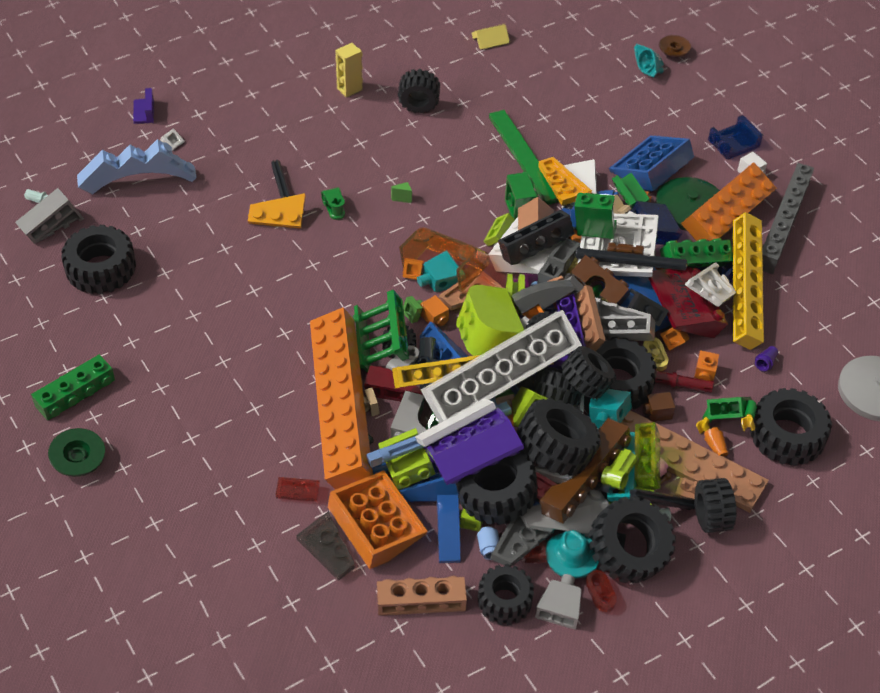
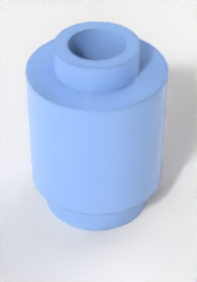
M487 526L477 533L481 555H483L484 559L491 560V554L499 542V535L497 529Z

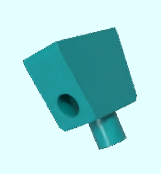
M444 251L423 264V275L417 277V282L420 287L429 284L434 292H441L462 280L464 273L450 254Z
M608 389L599 399L591 398L589 405L591 422L595 423L598 429L608 418L621 423L632 408L631 392Z

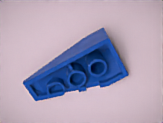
M431 321L420 335V338L433 337L436 339V360L442 361L469 357Z

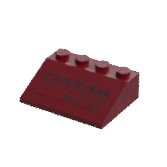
M688 266L685 271L674 269L654 270L653 276L648 277L661 305L669 310L667 317L673 329L714 339L728 325L725 314L718 306L685 285L689 279L700 273L701 270Z

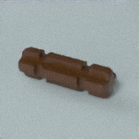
M609 242L607 251L643 255L644 246L636 245L634 247V245L622 243L616 245V243Z

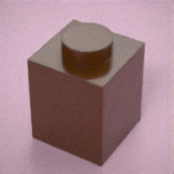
M670 392L647 395L646 402L643 403V411L649 420L655 422L673 419L675 405Z

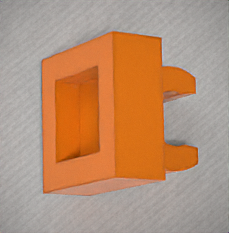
M405 258L402 277L417 280V277L422 275L424 261Z

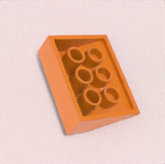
M385 471L330 492L328 509L369 569L390 561L428 533Z

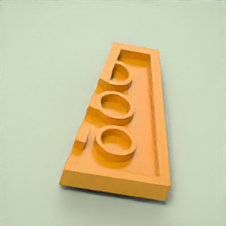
M554 157L539 161V169L562 206L576 202L579 192L592 194L590 188Z

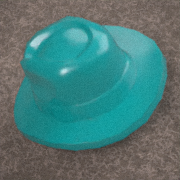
M575 530L565 531L552 537L546 546V559L550 568L560 576L568 574L574 578H582L590 575L599 564V561H594L592 557L595 554L594 550L591 551L589 547L592 539L585 537V533H579Z

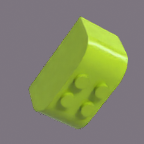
M473 285L469 288L456 325L459 328L461 339H463L467 351L472 356L482 355L524 331L507 288Z

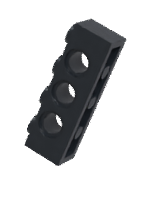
M558 210L499 239L498 243L503 260L510 265H515L528 257L535 256L544 249L551 248L560 241L567 240L575 233L570 215L563 210Z

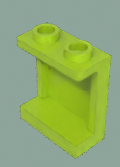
M414 428L378 443L381 449L419 434L417 429ZM425 448L386 462L398 490L436 474Z

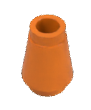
M714 427L704 433V440L714 453L722 457L729 454L723 431L719 430L718 427Z

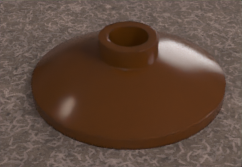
M678 35L665 36L659 42L660 50L674 57L688 54L691 48L690 42Z

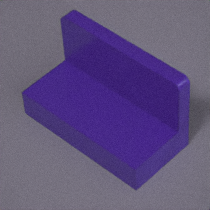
M145 88V99H134V124L154 123L152 88Z

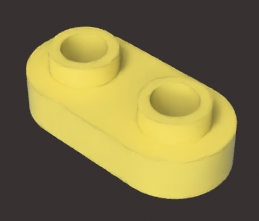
M657 338L654 341H644L643 346L648 350L647 353L650 352L652 354L653 361L656 362V370L664 371L667 368L669 359L662 342Z

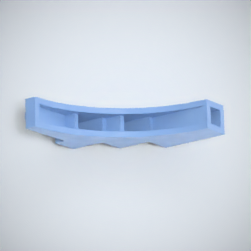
M157 139L145 152L132 145H129L118 157L102 150L77 175L78 188L94 194L101 187L125 176L140 173H162L178 176L193 182L196 179V171L192 163L186 162L175 154L173 155L172 147L168 143Z

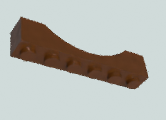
M610 418L604 422L598 430L601 443L594 458L581 473L572 479L550 487L540 500L543 515L562 524L573 516L577 506L583 503L590 490L597 486L604 468L610 466L619 452L629 446L631 442L629 426Z

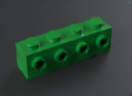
M716 238L711 241L700 239L696 242L685 240L679 243L673 240L666 242V245L660 248L661 257L686 259L688 262L687 266L692 268H706L715 262L719 267L733 262L730 240H722V238Z
M98 354L32 393L34 405L48 421L115 381L113 369Z

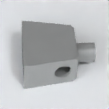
M564 574L561 582L556 580L550 581L538 603L535 618L576 630L579 618L581 588L573 586L575 581L573 576Z

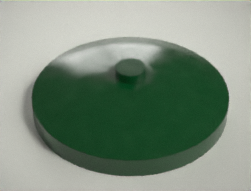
M693 177L675 178L663 184L658 190L655 203L656 209L665 222L675 228L687 231L681 223L720 190L702 179Z

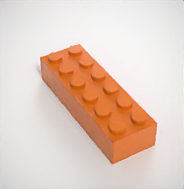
M753 162L681 224L696 241L700 239L711 241L720 238L733 227L734 219L745 212L749 213L777 188Z

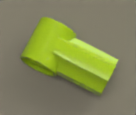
M628 449L620 451L612 465L604 468L601 475V483L623 490L628 482V474L637 462V456Z

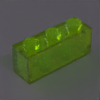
M655 422L635 424V455L637 456L635 481L641 489H660L659 430Z

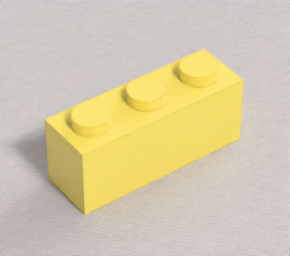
M353 43L336 50L337 89L345 97L361 91L363 83L362 51Z

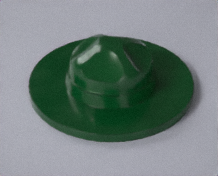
M84 428L69 429L60 433L53 439L48 449V458L52 467L57 472L71 477L84 476L95 471L105 457L103 440L95 432Z

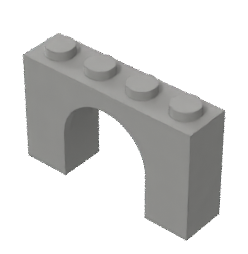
M405 391L391 425V438L414 428L417 429L418 434L427 430L419 423L424 409V395Z

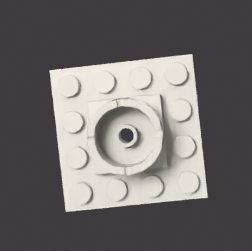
M614 214V220H617L614 239L581 237L580 248L607 251L609 242L616 243V245L619 243L631 244L634 247L641 245L644 246L643 255L655 256L658 215ZM599 261V266L604 270L608 268L615 276H653V267Z

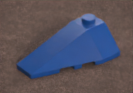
M434 462L432 465L436 473L435 475L400 489L399 492L406 502L437 501V495H458L456 483L446 485Z

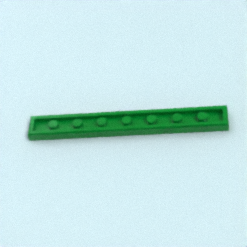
M500 110L489 113V119L524 172H528L530 179H533L534 188L541 199L547 205L559 202L539 169V161L506 111Z

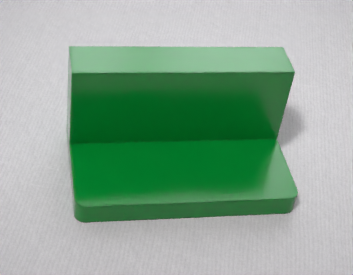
M629 173L622 179L618 175L612 178L615 188L627 205H630L632 212L650 201L648 195L632 173Z

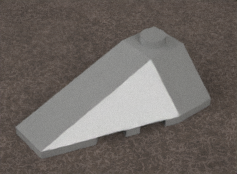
M590 490L585 501L577 506L573 516L568 518L564 524L543 515L540 504L532 506L531 509L527 508V513L521 518L526 527L530 529L550 532L554 529L575 530L579 533H585V537H589V531L593 529L591 527L593 521L601 511L609 506V503L601 491Z

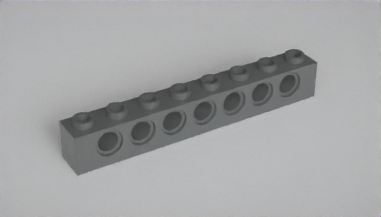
M797 163L762 248L764 272L774 274L811 181L814 167Z

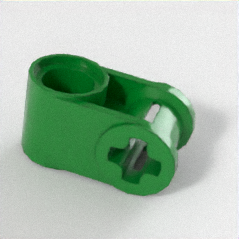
M340 188L321 191L323 204L326 206L330 217L334 220L343 219L345 217V210L343 208L345 201Z

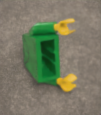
M751 397L707 399V409L702 417L703 420L698 421L696 427L701 434L703 431L706 432L711 429L708 423L712 419L744 417L741 419L743 431L748 427H751V431H754L755 424L753 419L757 409L756 402Z

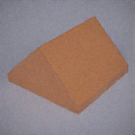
M536 197L518 208V230L554 213V210L539 197Z

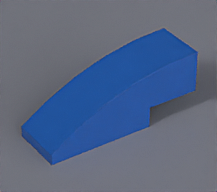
M437 495L439 563H460L458 495Z

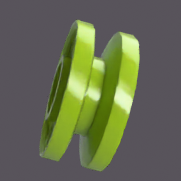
M507 273L506 288L513 304L516 303L512 295L525 289L524 274H519L518 282H514L513 274ZM516 305V307H517V312H518V313H522V312L520 311V309L518 308V306Z

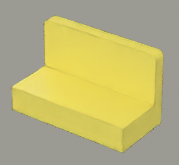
M506 24L472 32L473 39L477 38L480 49L509 43Z

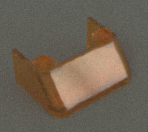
M424 227L417 229L399 247L403 268L405 258L417 259L426 249L439 254L447 251L453 259L462 262L456 269L459 292L461 293L490 263L487 252Z

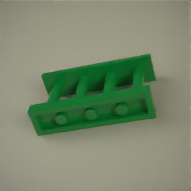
M394 289L387 292L388 300L385 304L363 312L358 305L354 306L355 314L353 318L356 324L360 369H363L367 374L371 363L393 354L397 355L402 361L409 359L403 300ZM389 310L387 318L371 325L367 324V319ZM390 325L391 329L388 333L369 340V333ZM392 339L390 348L370 355V348Z

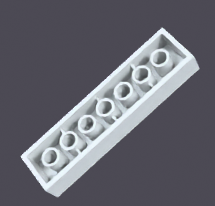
M558 311L426 386L421 391L436 419L441 423L485 399L490 400L577 349V347L582 346L564 311Z

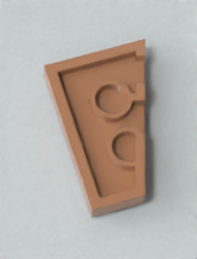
M478 268L441 293L439 299L452 311L463 306L467 292L473 285L504 287Z

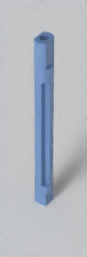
M507 402L495 405L506 416L512 414V410ZM415 437L368 453L367 461L372 468L424 448V446L419 444Z

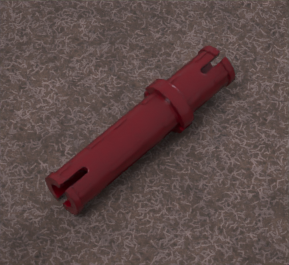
M656 370L655 383L670 385L672 388L677 386L712 393L711 389H713L714 381L677 375L676 372L666 373Z

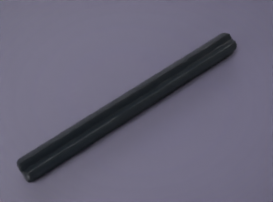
M577 248L575 253L577 259H582L587 255L589 258L594 257L602 262L683 271L687 269L688 264L686 259Z

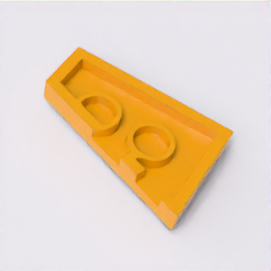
M306 194L250 204L248 223L301 229Z

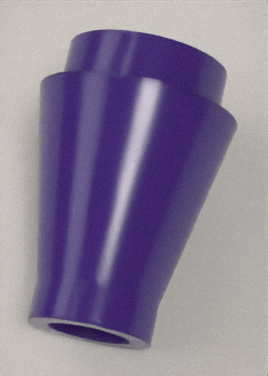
M770 346L758 354L755 358L757 369L760 371L770 370L778 355V349Z

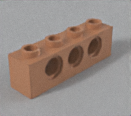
M450 576L448 578L428 577L426 579L407 578L405 580L393 581L386 579L377 581L378 616L466 611L465 578ZM439 592H446L447 594L442 595ZM418 593H424V594H426V595L419 596V595H417V594H418ZM397 594H402V595H404V596H402V597H397V596H395V595H397Z

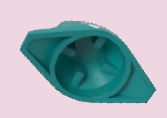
M640 44L635 45L634 51L640 71L651 77H655L658 73L662 74L664 72L662 67L664 63L660 55L648 47Z

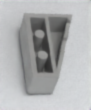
M57 188L15 223L36 244L54 235V231L62 227L66 229L70 227V223L76 220L82 221L84 218Z
M595 297L605 339L611 340L612 337H618V339L628 338V341H654L656 322L651 314L631 308H624Z

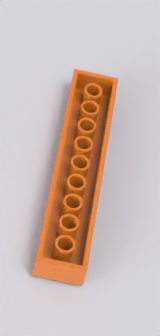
M344 307L310 321L325 480L335 490L373 475V470L367 461L370 445L355 322Z

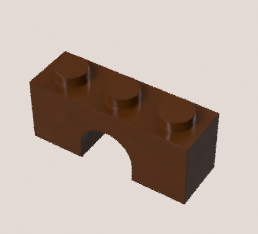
M585 255L573 268L571 274L583 286H589L594 281H602L606 285L600 293L601 300L621 306L630 295L629 285L622 279L618 281L614 277L615 274L608 268L604 270L599 266L600 262L594 257L589 258Z

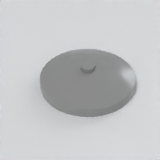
M862 356L851 360L844 366L838 379V390L842 400L851 410L862 417L874 421H880V356Z

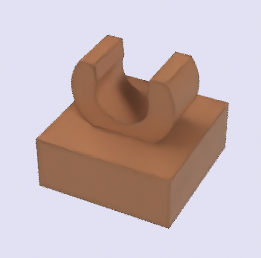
M681 477L675 495L694 499L697 481Z

